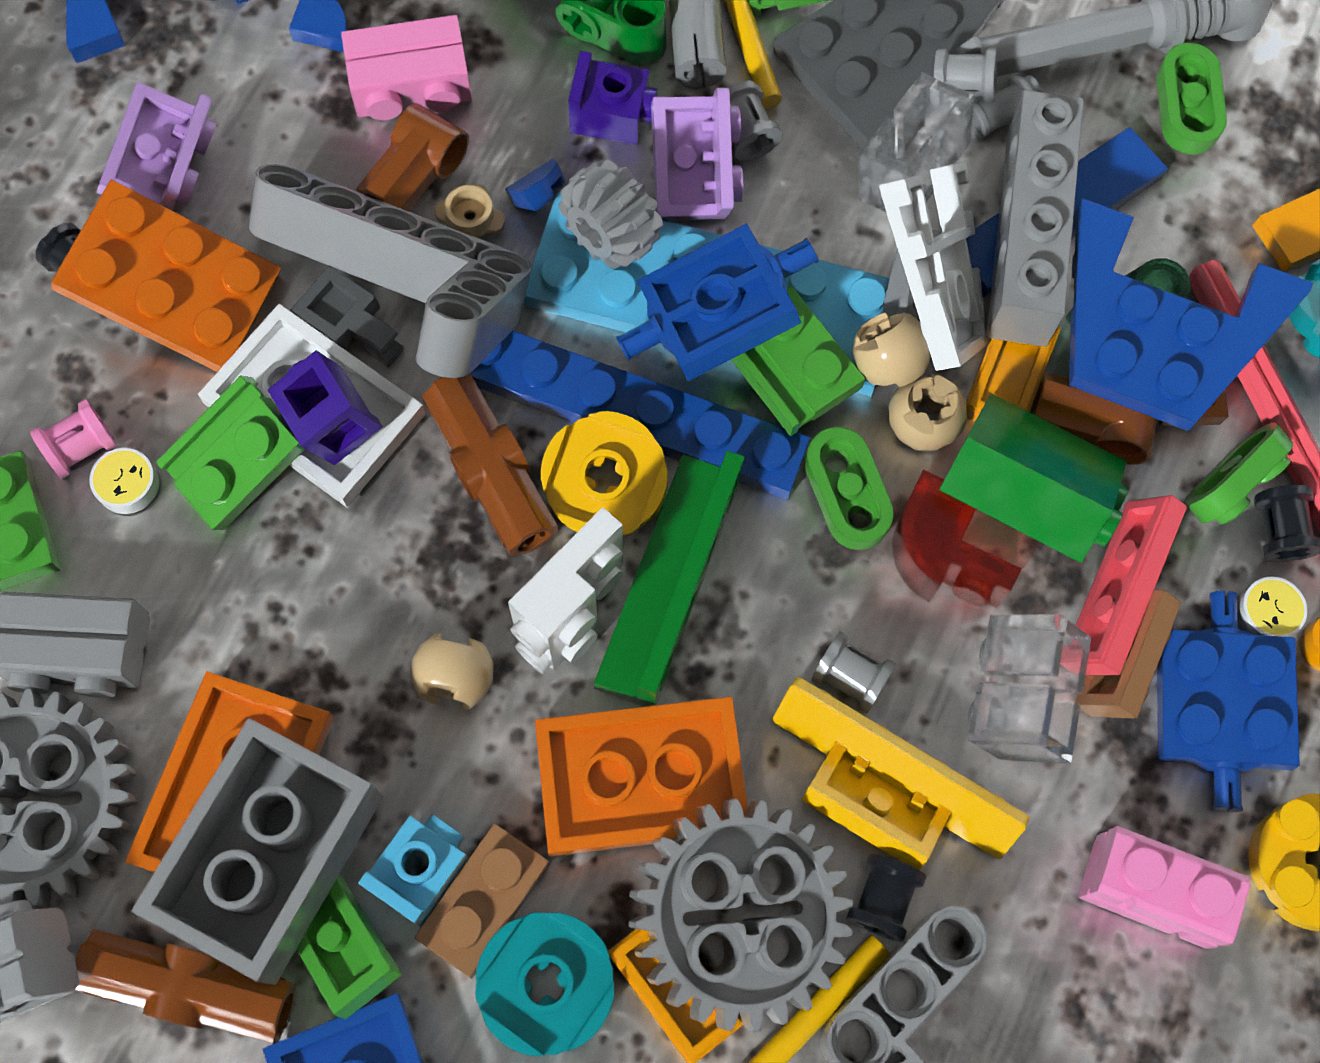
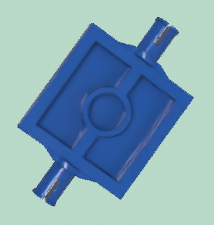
M746 223L638 279L637 282L647 300V316L649 321L620 336H616V339L628 361L632 357L662 343L666 350L675 355L687 381H690L801 324L797 309L787 293L785 278L814 263H818V257L808 238L773 255L771 251L757 242Z
M1215 591L1209 594L1211 628L1201 631L1171 629L1170 639L1165 645L1157 665L1158 761L1191 763L1204 770L1214 772L1213 810L1223 812L1227 809V812L1243 811L1242 773L1258 768L1292 771L1300 766L1295 638L1254 635L1245 630L1238 629V594L1229 591L1225 595V591Z

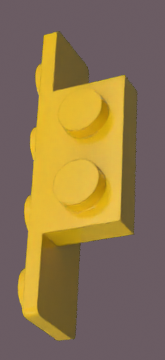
M797 677L794 679L773 716L775 724L827 755L801 801L895 859L918 870L929 859L944 827L992 857L1001 859L1028 825L1029 816L1006 802L1002 797L989 792L951 769L944 762L933 758L890 732L886 727L875 723L803 678Z

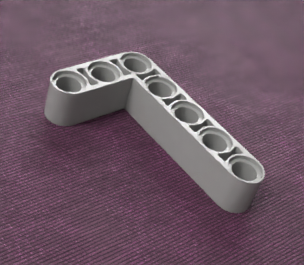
M270 164L259 167L255 172L249 219V231L254 236L426 303L415 358L417 364L427 372L447 378H459L470 374L518 325L532 270L531 263L525 257L293 167Z
M950 906L935 911L922 919L908 933L904 942H900L890 952V955L822 1027L819 1043L821 1053L827 1063H854L842 1055L837 1042L840 1029L850 1020L864 1025L870 1033L872 1041L867 1057L857 1063H925L905 1041L977 965L984 955L987 935L985 926L979 917L967 908ZM940 922L953 924L963 935V952L956 960L946 958L940 954L935 946L934 933ZM897 970L909 974L917 984L918 998L915 1005L908 1011L899 1010L892 1005L887 996V980Z

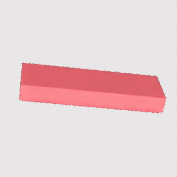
M1167 495L1126 502L1122 511V518L1111 538L1061 659L1060 665L1073 674H1121L1187 509V506L1176 497Z

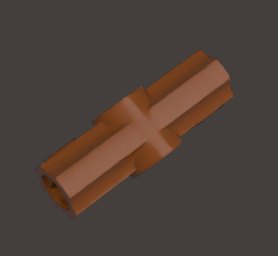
M471 374L459 378L440 377L435 380L432 386L421 395L426 408L451 450L448 452L450 460L467 493L474 502L479 500L491 526L494 527L510 557L518 554H528L545 545L547 540L558 533V526L528 475L530 474L529 465L511 430L506 424L499 425L490 409L488 401L478 388Z
M93 929L88 939L80 946L75 959L80 986L76 990L113 1002H123L144 1008L142 1014L204 1030L205 1026L208 1025L270 1043H277L288 1026L295 1004L297 983L286 981L285 978L281 977L276 985L257 982L206 953L166 943L165 948Z

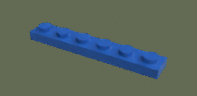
M512 331L470 373L476 381L478 388L573 423L578 419L588 417L589 414L600 411L617 412L632 417L647 427L662 448L664 456L678 461L681 460L682 454L721 467L727 450L745 456L740 483L786 500L789 499L811 438L797 432L789 436L786 430L778 425Z

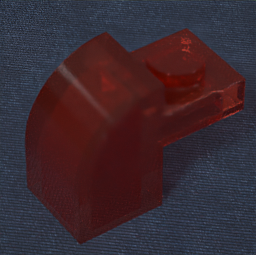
M923 469L893 533L892 553L899 575L915 594L928 602L931 601L943 582L952 587V592L955 596L969 604L981 607L989 604L998 608L1011 592L1021 568L962 541L976 509L940 491L939 489L944 479Z

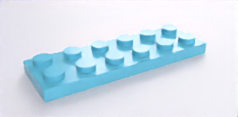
M557 193L532 265L523 305L626 333L649 321L647 316V300L637 280L723 235L662 220L664 226L659 231L660 239L652 245V250L639 261L634 260L627 267L619 266L616 269H612L606 266L602 260L596 261L592 259L589 250L583 245H578L577 237L566 228L565 223L567 219L560 212L558 205L562 200L561 193ZM763 246V247H765L766 249H768L769 251H771V253H772L773 255H776V254H778V253H780V252L783 251V250H779V249H775V248ZM822 260L785 278L787 287L791 285L855 365L852 353L855 335L864 323L883 313L884 300L890 278ZM865 378L863 388L856 393L871 397L875 385Z

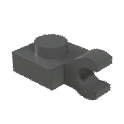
M331 266L324 270L290 309L293 314L343 349L354 339L370 355L388 367L404 350L403 345L394 340L398 335L397 331L384 321L374 317L380 309L376 296Z

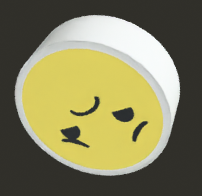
M117 448L105 453L95 462L90 473V488L94 496L108 510L119 514H131L144 509L154 500L159 489V475L156 468L143 453L132 448Z
M1264 577L1255 581L1240 594L1237 600V620L1243 630L1254 635L1291 637L1301 630L1307 619V604L1303 594L1294 584L1279 577Z

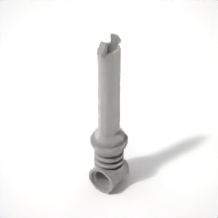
M1141 0V2L980 39L978 36L972 37L959 46L956 52L958 54H985L987 48H997V77L1147 43L1150 47L1159 49L1167 54L1176 45L1214 35L1231 41H1246L1255 37L1261 30L1274 0Z

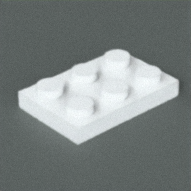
M278 304L198 393V396L204 405L210 407L242 375L253 377L258 383V389L264 396L272 399L268 389L284 377L295 363L306 359L315 350L341 366L371 414L379 419L383 427L335 466L306 449L289 466L341 504L348 507L425 416L424 406L288 309Z

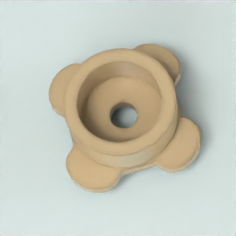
M482 185L460 186L451 191L447 198L441 200L435 208L436 219L439 222L476 238H480L488 233L497 234L505 226L504 214L499 210H494L488 190ZM467 214L476 215L473 220L465 219Z

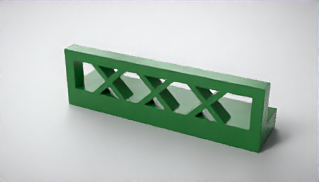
M727 450L721 467L682 454L595 678L594 689L643 707L657 705L739 487L745 456Z

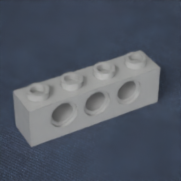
M1023 90L1007 133L986 338L1046 347L1065 315L1083 98Z

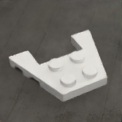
M966 161L930 170L942 228V234L933 237L921 174L879 185L920 318L921 331L927 341L936 371L960 367L988 345L980 269L971 267L966 242L967 237L975 234L973 212L971 210L964 211L959 185L969 183Z

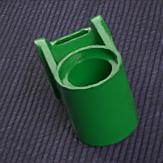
M562 0L556 7L558 21L572 36L584 42H591L623 58L628 63L635 65L651 64L663 56L666 50V10L664 0Z

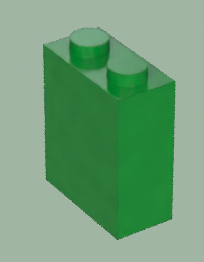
M990 393L939 490L1082 563L1093 543L1103 548L1107 545L1122 518L1123 513L1119 509L1129 492V487L1121 484L1127 461Z

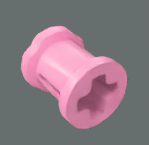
M87 399L78 403V411L44 430L37 426L29 431L38 449L61 479L71 474V466L100 449L105 448L111 451L118 447L109 429Z

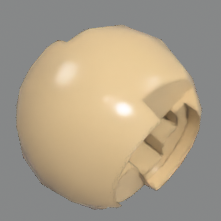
M886 312L879 314L864 323L858 329L854 338L852 353L855 365L861 374L873 385L888 386L896 383L898 387L905 386L922 376L931 360L927 341L921 331L920 321L912 314L904 312L903 314L888 316Z
M923 373L915 381L898 387L894 391L889 403L890 426L899 441L914 450L936 451L951 444L963 432L967 421L966 399L954 382L940 374ZM926 404L929 412H939L936 421H930L926 413H916L918 406Z
M435 633L419 645L412 658L411 682L417 695L421 699L433 704H437L438 698L462 702V710L471 709L485 699L493 683L494 663L486 646L477 640L468 638L467 644L442 640L443 633Z

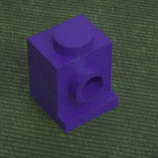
M580 51L568 99L570 133L638 145L642 123L652 124L651 102L653 97H658V89L649 87V70L592 60V53Z
M317 350L306 359L295 363L284 377L268 389L269 394L300 446L334 466L383 427L379 419L371 414L344 369Z

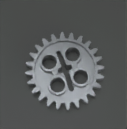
M25 689L19 706L12 697L0 692V752L3 758L0 769V797L23 798L27 796L29 790L47 798L66 797L78 793L82 795L80 803L76 805L23 801L18 803L16 809L0 803V905L25 900L26 896L27 900L31 901L32 907L38 909L49 908L50 888H53L61 896L67 898L75 897L76 886L73 876L80 874L97 881L100 878V874L92 860L98 853L107 857L117 858L119 855L118 850L107 839L111 832H130L132 828L129 823L117 817L118 808L137 804L138 800L137 797L120 790L119 787L120 784L135 777L136 770L126 764H114L128 751L127 745L118 739L105 741L114 728L113 725L102 717L91 721L94 710L80 701L69 709V699L58 692H53L44 704L42 695L32 689ZM70 751L72 759L70 768L65 775L51 781L49 778L51 762L60 753ZM62 817L65 825L62 839L51 849L45 850L42 845V835L45 827L54 819Z
M738 799L725 800L723 802L721 819L711 804L697 807L699 827L697 828L685 817L675 819L673 826L679 841L674 842L665 837L655 838L652 843L657 852L662 856V861L660 864L640 862L637 867L652 882L650 889L630 891L631 898L647 905V914L628 921L629 927L638 930H648L650 938L634 951L635 955L641 958L657 957L659 963L651 971L647 980L655 985L667 983L671 980L674 982L666 999L669 1005L680 1007L693 997L690 1018L695 1021L704 1023L715 1009L717 1028L732 1031L740 1012L745 1029L756 1032L761 1031L763 1010H765L772 1022L784 1025L788 1023L786 1002L789 1001L795 1007L809 1011L813 1006L806 987L812 985L829 990L832 984L821 968L825 962L844 964L846 958L832 947L834 937L852 936L853 930L836 922V912L853 906V900L845 897H834L832 887L842 882L847 877L845 871L825 870L823 864L834 851L832 845L814 848L808 846L816 828L814 825L804 824L790 831L792 810L788 808L777 810L768 821V809L764 800L752 801L747 808L745 817ZM769 856L777 860L783 873L779 888L772 894L765 890L759 877L760 867ZM702 862L710 864L716 871L718 878L714 894L705 901L697 896L692 886V875L696 867ZM795 901L799 906L798 912L794 915L746 918L741 923L716 921L687 926L683 922L684 914L690 911L738 908L742 904L771 905ZM780 926L788 935L790 942L789 951L784 960L774 964L769 958L766 949L767 939L770 933ZM715 933L723 943L724 958L715 970L707 972L699 960V947L705 937Z

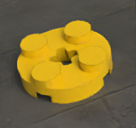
M600 411L589 414L586 418L578 419L572 425H566L555 434L543 456L541 482L548 504L554 510L559 520L568 528L578 532L603 507L623 524V536L627 537L641 530L642 526L651 521L658 513L666 497L669 473L664 452L646 426L636 419L621 413ZM606 459H612L616 461L615 472L623 476L618 487L609 486L606 493L595 492L596 481L588 477L591 466L602 467Z
M1306 794L1277 806L1270 815L1265 816L1258 823L1250 840L1249 868L1258 890H1264L1269 900L1278 908L1274 909L1276 913L1285 921L1297 927L1320 932V879H1318L1317 867L1306 864L1305 858L1306 853L1318 851L1320 846V794Z

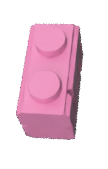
M457 15L341 32L348 82L358 118L370 116L376 120H390L399 116L402 111L414 103H418L433 111L442 112L455 108L460 102L472 100Z
M1116 826L1109 829L1108 832L1105 831L1097 835L1079 889L1078 898L1165 933L1173 934L1178 932L1180 939L1210 949L1218 947V945L1233 944L1249 892L1251 877Z

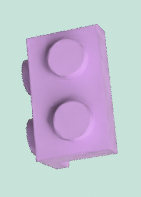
M137 82L96 193L102 195L110 179L170 210L173 209L175 202L187 205L199 172L188 168L193 152L205 154L216 126L215 121L206 118L212 98L200 94L196 105L193 106Z
M716 88L711 97H653L651 115L655 200L658 204L655 211L661 216L662 220L666 221L726 220L734 208V202H741L743 195L742 168L740 165L732 166L731 144L738 143L740 140L739 106H730L729 88Z

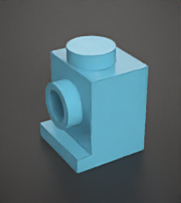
M432 814L424 825L412 816H409L369 873L365 872L358 884L407 919L422 927L469 859L465 853L457 848L464 837ZM416 851L427 853L429 857L427 870L418 876L407 874L405 862L409 855Z

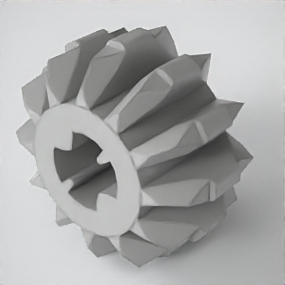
M605 159L600 163L595 162L587 169L582 168L569 179V184L561 190L562 200L558 205L560 212L567 219L565 223L566 228L577 237L578 245H583L589 250L592 259L596 261L602 260L606 266L616 269L619 266L627 267L634 260L639 261L652 250V245L660 239L659 231L664 224L661 216L655 211L658 206L657 201L649 197L644 190L645 183H638L633 178L629 168L625 166L619 168L615 162L609 159Z

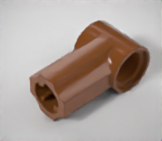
M418 103L408 106L402 112L392 130L391 146L357 186L356 191L410 212L436 177L446 179L459 167L468 149V133Z
M1046 372L1040 382L1031 409L1032 414L1127 461L1126 465L1142 464L1150 458L1158 419L1069 386L1068 378Z

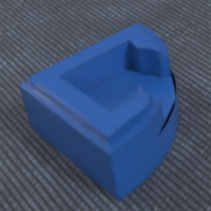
M299 0L289 26V31L293 41L344 52L341 32L348 31L344 12L337 0Z
M551 159L505 188L515 207L537 211L554 198L552 189L563 187L566 178L557 161Z

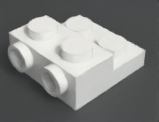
M602 507L508 601L514 624L510 630L519 641L515 648L540 673H544L549 667L554 671L565 659L570 663H574L588 651L598 636L593 631L598 626L596 600L605 597L623 575V571L620 569L623 565V524L605 508Z

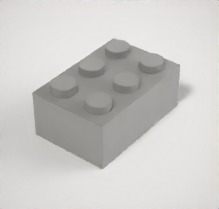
M248 718L131 912L251 979L261 983L276 985L384 796L370 782Z

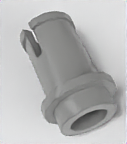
M1016 75L1009 79L1007 87L996 92L995 102H985L982 99L976 103L969 104L965 111L967 121L974 134L978 138L984 139L990 133L1010 124L1023 90L1043 93L1037 80L1030 75L1024 78Z

